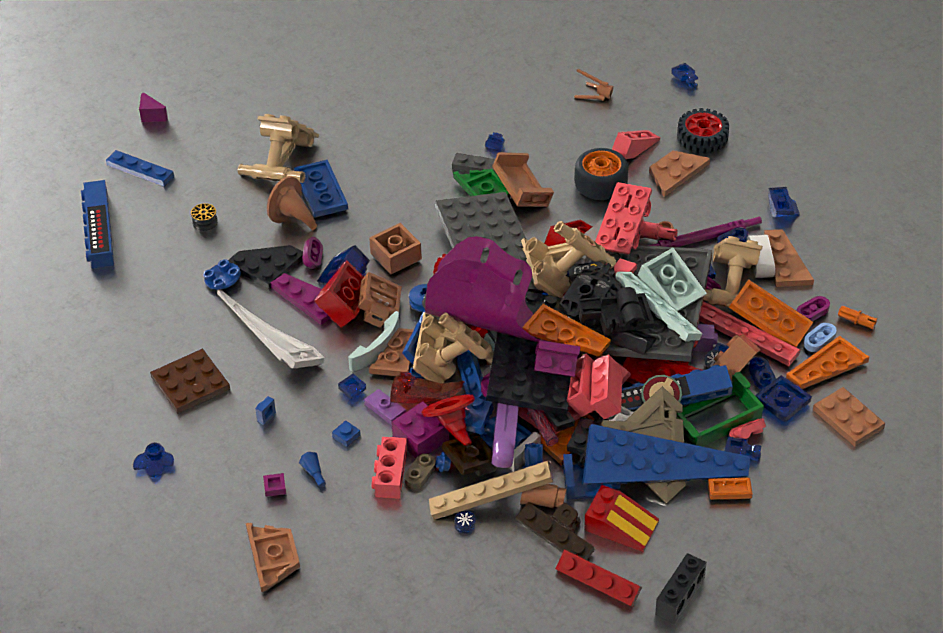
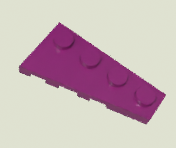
M286 273L271 282L273 290L320 325L331 319L314 302L322 290L321 288Z

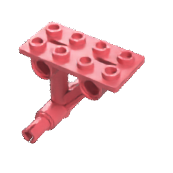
M617 183L595 242L603 246L606 251L630 254L631 249H637L640 238L653 240L664 238L675 241L678 230L662 227L658 223L644 221L643 217H648L651 211V188Z

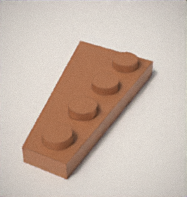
M783 229L764 230V235L769 237L775 263V286L813 285V277Z

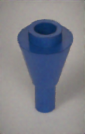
M316 452L304 453L299 460V464L315 479L318 487L325 486L326 482L321 475L318 454Z

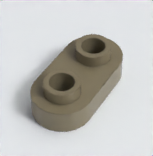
M422 454L415 459L405 473V484L407 487L419 489L424 486L436 469V461L432 455Z

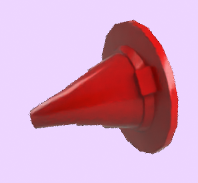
M465 394L450 397L433 403L421 411L423 417H436L463 445L467 446L472 443L466 431L467 427L464 418H466L465 407L475 400L473 395Z

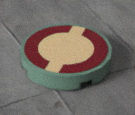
M656 375L649 378L644 383L641 391L643 404L662 386L680 403L682 399L681 387L676 380L666 375Z

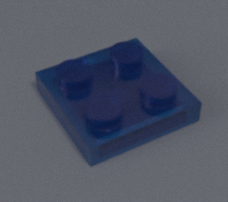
M782 375L755 395L764 405L765 409L783 422L788 421L809 404L812 399L811 395Z

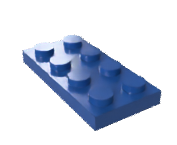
M328 159L294 167V171L305 172V181L301 183V187L314 218L348 209V203Z

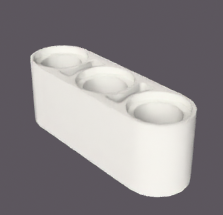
M768 235L748 236V240L757 241L758 245L763 246L757 265H752L755 278L775 277V263Z

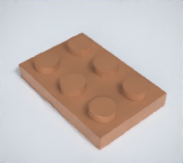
M844 387L813 405V411L854 447L885 427L884 421Z

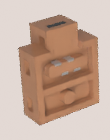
M368 272L361 280L358 308L365 311L364 321L381 328L395 311L399 312L402 286Z

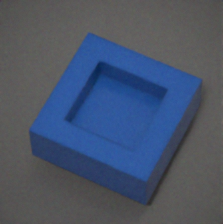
M267 396L262 402L258 403L255 408L257 422L264 425L276 413L273 398Z
M346 420L332 431V437L346 447L361 436L360 430Z

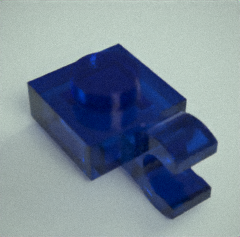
M683 63L671 69V74L681 82L686 80L691 89L698 87V84L695 83V80L698 79L697 75H695V70L688 64Z
M727 437L726 452L750 456V459L760 461V445H749L748 439Z

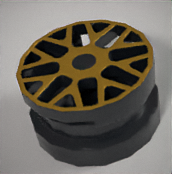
M202 203L196 205L191 210L192 224L195 229L208 231L217 225L218 219L213 205Z

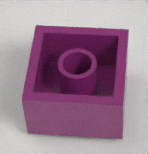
M421 402L392 421V436L407 438V451L415 458L422 454L431 453L443 445V442L450 440L449 431L436 417H423L421 411L428 406L424 402Z

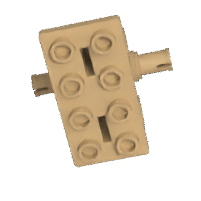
M271 114L258 116L257 120L261 121V135L270 137L269 141H271L267 165L254 164L251 166L240 164L238 166V174L252 176V178L257 180L266 179L272 181H280L285 177L291 176L297 178L300 183H303L305 181V172L292 171L288 167H283L296 146L311 147L314 139L319 138V134L315 133L314 129L308 128L304 124H299L296 120H290L288 116L281 115L280 118H275Z
M562 221L557 222L554 230L563 236L567 243L547 246L535 237L529 240L525 238L521 240L522 249L527 258L526 261L532 269L535 287L551 296L563 298V294L571 285L569 278L566 276L567 271L584 255L594 262L602 264L607 262L612 267L616 264V259L606 253L603 246L597 244L577 228H570Z
M728 236V238L714 246L713 262L728 265L726 290L716 288L711 290L705 289L707 294L704 296L703 301H708L710 305L716 304L725 307L731 305L739 293L743 268L750 269L751 265H757L763 246L758 245L757 241L747 240V242L739 241L740 238Z
M423 313L413 369L438 389H442L444 381L450 378L456 370V365L452 363V359L468 350L479 359H485L492 364V347L477 331L472 330L463 322H457L448 313H444L439 320L432 315Z

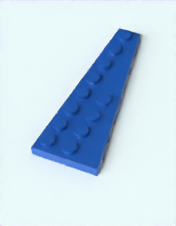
M591 424L589 426L582 485L747 478L749 476L750 456Z

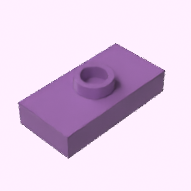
M377 389L364 399V405L390 425H392L393 420L406 413L405 408L380 389Z

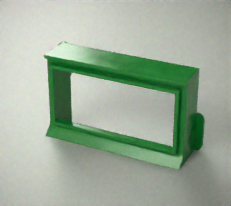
M736 372L732 376V395L735 394L748 409L747 411L700 433L685 417L732 395L692 403L682 408V413H676L677 419L683 420V434L692 445L704 447L729 435L730 429L762 418L764 405L750 391L751 384L742 373Z

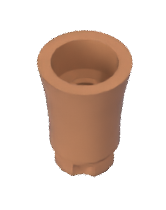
M545 484L523 491L520 504L526 505L529 502L532 505L559 508L564 503L566 488Z

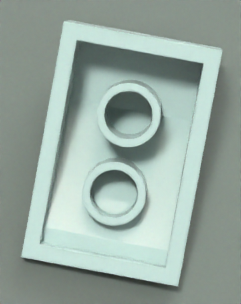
M674 248L643 264L638 273L642 282L677 312L707 294Z

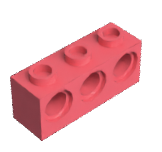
M382 437L381 445H377V457H379V460H375L374 473H376V476H372V489H375V494L378 498L401 499L407 458V438Z

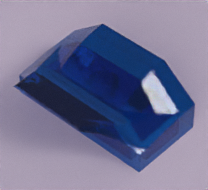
M787 187L768 189L769 206L773 217L800 215L796 201L789 196Z

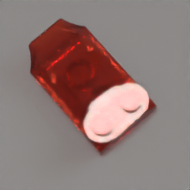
M401 372L392 383L390 402L411 404L424 402L431 405L454 397L455 394L462 390L465 381L437 383L431 380L415 378L410 372Z

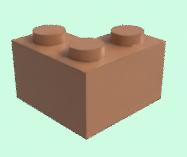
M744 334L734 336L727 343L729 348L724 353L720 351L713 359L716 361L714 365L727 366L731 381L732 376L736 372H740L761 350Z

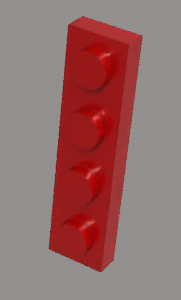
M565 549L555 568L632 607L642 589L641 586Z

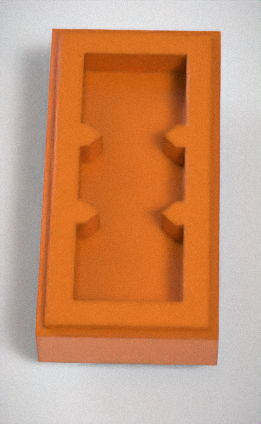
M750 478L708 479L710 500L752 499L753 493Z

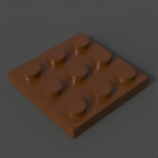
M203 348L150 372L151 378L177 414L230 390V384Z

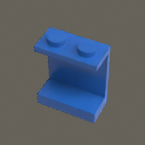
M563 454L566 500L594 499L601 484L582 485L584 468L578 466V464L573 465L572 454ZM620 483L604 485L615 490L620 489Z

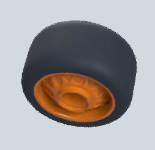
M594 148L582 153L575 163L574 181L576 188L581 194L594 200L611 199L617 183H628V163L626 159L617 151L608 148Z

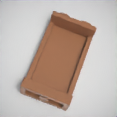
M497 153L492 167L517 206L548 207L554 191L552 188L541 187L527 165L529 154Z

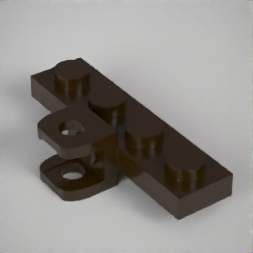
M529 502L516 516L517 522L562 553L565 549L587 560L595 551L594 546L574 533L580 526L581 520L578 517L577 510L567 503L562 504L553 513L552 518Z

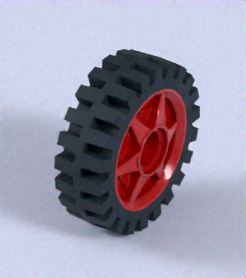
M699 108V111L697 109H693L692 112L689 110L679 118L677 138L683 147L686 146V149L690 150L692 148L693 152L700 150L699 153H703L706 150L707 153H711V150L715 152L726 145L729 137V121H727L725 116L723 117V114H717L715 110L710 112V109L704 111L703 108Z

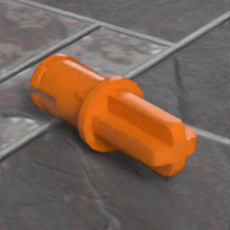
M841 306L838 312L839 317L850 320L855 325L860 324L872 330L877 323V318L866 315L861 310L858 312Z

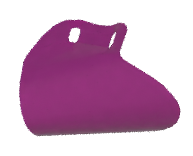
M477 236L468 237L459 242L441 260L438 271L427 283L426 314L441 317L444 313H448L457 322H463L471 326L538 343L540 340L547 341L534 337L522 329L534 315L525 302V296L532 278V269L525 261L507 254L491 239ZM488 247L490 250L488 259L485 263H482L480 258L483 249ZM521 269L523 274L520 284L515 285L513 280L516 271Z

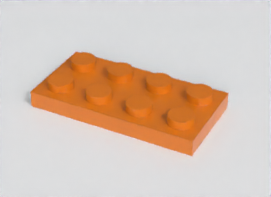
M750 280L746 282L729 306L730 309L766 333L794 347L798 346L813 324V321Z

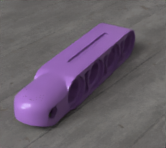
M497 403L491 462L494 466L509 468L513 464L518 406Z

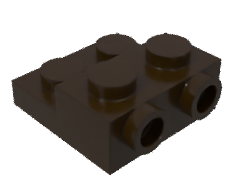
M479 434L469 435L472 443L467 446L457 439L443 442V451L462 475L475 472L478 476L496 472L497 466L491 463L492 450Z

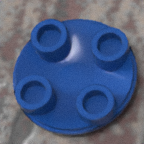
M223 259L211 269L206 270L203 276L207 287L219 290L230 287L237 282L241 271L236 264L229 263L227 259Z

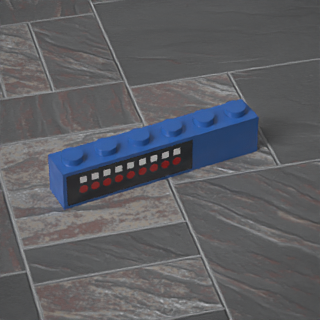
M105 180L83 183L84 190H81L82 201H85L82 202L83 213H86L83 214L84 225H87L84 226L85 237H88L85 238L86 249H89L85 251L87 262L91 261L92 269L114 266L108 192Z
M714 365L706 370L701 371L697 369L689 374H675L671 376L681 387L682 399L680 404L682 406L732 395L733 386L726 365ZM635 383L631 387L622 388L621 406L635 412L643 404L641 391L644 384Z

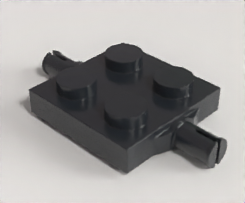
M601 416L598 420L581 417L567 444L568 452L581 456L577 464L580 467L582 466V468L585 465L589 426L591 424L601 426L604 420Z

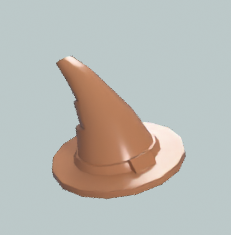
M285 177L275 185L268 198L267 214L270 220L275 223H282L290 217H294L299 221H303L314 231L317 228V224L301 198L302 187L297 178Z

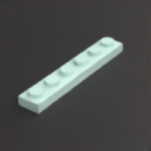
M632 272L616 273L615 279L621 283V287H632L635 289L636 294L645 293L650 310L655 313L658 319L663 320L668 328L677 332L682 340L688 342L700 340L703 333Z

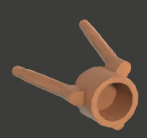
M580 69L576 70L578 73L599 83L597 85L586 82V85L597 88L599 96L575 95V99H599L604 101L605 98H611L613 93L612 85Z

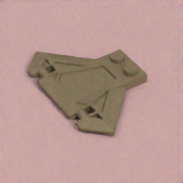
M663 386L625 421L603 420L601 426L684 443L683 420L677 419L676 413L683 412L682 405ZM664 413H668V418H664ZM675 480L646 484L667 504L685 487L686 481Z

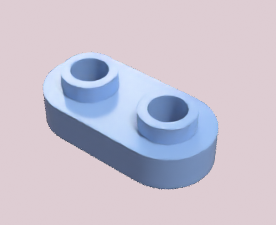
M821 323L805 336L804 347L808 351L818 352L835 339L836 327L830 323Z

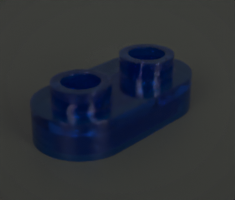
M761 357L751 359L749 372L756 387L762 391L772 390L775 387L776 377L769 362Z

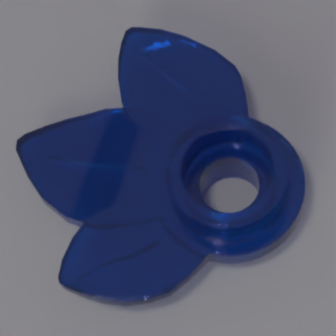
M153 442L147 445L144 453L136 456L133 462V469H145L149 477L156 478L162 474L164 467L174 465V457L171 453L165 452L161 444Z

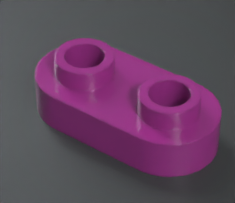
M311 237L305 241L302 258L306 267L315 269L321 264L323 245L318 238Z
M816 296L798 306L797 312L814 321L828 313L830 301L826 297Z

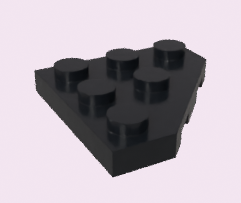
M292 245L238 251L228 261L229 263L236 264L243 276L270 289L272 281L284 273H289L303 260V251Z

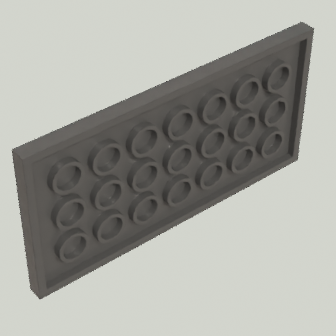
M506 192L436 200L435 206L452 249L456 244L468 237H483L494 241L507 254L527 263L521 242L526 237ZM488 247L483 249L480 258L482 263H485L488 259L490 251ZM521 269L516 271L513 280L515 285L520 284L523 274ZM532 276L527 292L546 293L535 287Z

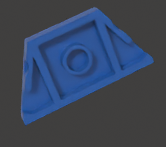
M474 397L473 403L465 407L466 431L483 435L485 432L484 425L489 422V416L492 414L494 406L490 401Z

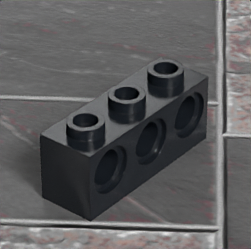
M689 553L685 555L656 599V615L675 624L705 578L706 561Z

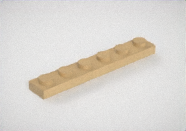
M546 461L430 498L431 516L435 520L552 483L553 478L550 465Z

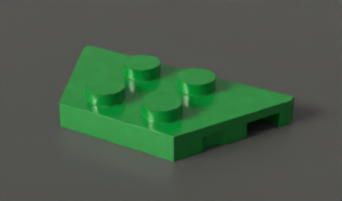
M492 169L470 170L469 174H459V171L453 172V178L469 196L506 192L508 198L510 197L499 176Z

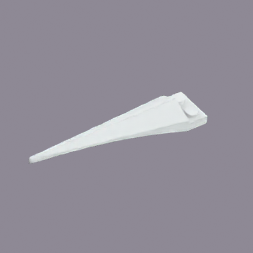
M221 289L217 291V294L281 362L288 364L292 369L323 364L325 357L313 346L274 328L242 307Z

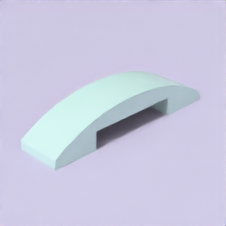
M395 311L384 322L385 331L367 348L360 345L348 356L350 371L360 370L378 360V355L386 349L387 343L398 328H400L399 312Z

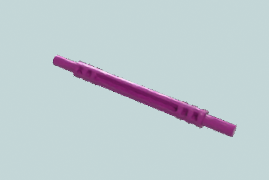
M760 216L748 220L740 219L679 235L675 241L664 239L648 246L680 247L745 230L746 227L761 224L762 219Z

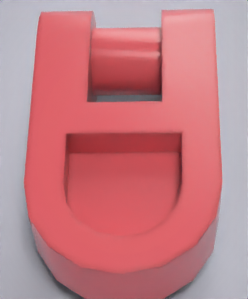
M764 418L756 419L730 429V438L733 440L747 439L750 437V434L754 435L763 432V428L766 427Z

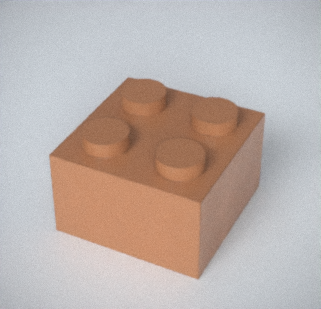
M401 223L369 237L371 255L390 274L422 259L421 243Z

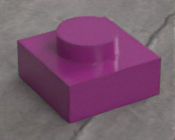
M284 473L263 476L266 497L286 494Z

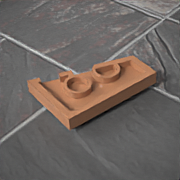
M398 328L387 343L386 349L378 355V360L369 367V374L408 377L411 362L406 359L402 352L414 329Z

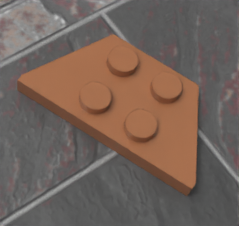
M673 150L651 165L649 173L655 179L656 185L660 186L662 195L666 196L710 164V158Z
M246 523L261 592H265L300 568L292 531L288 528H275L265 525L264 528L254 527L253 523Z

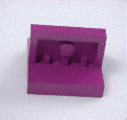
M540 340L536 345L534 371L575 377L580 346Z

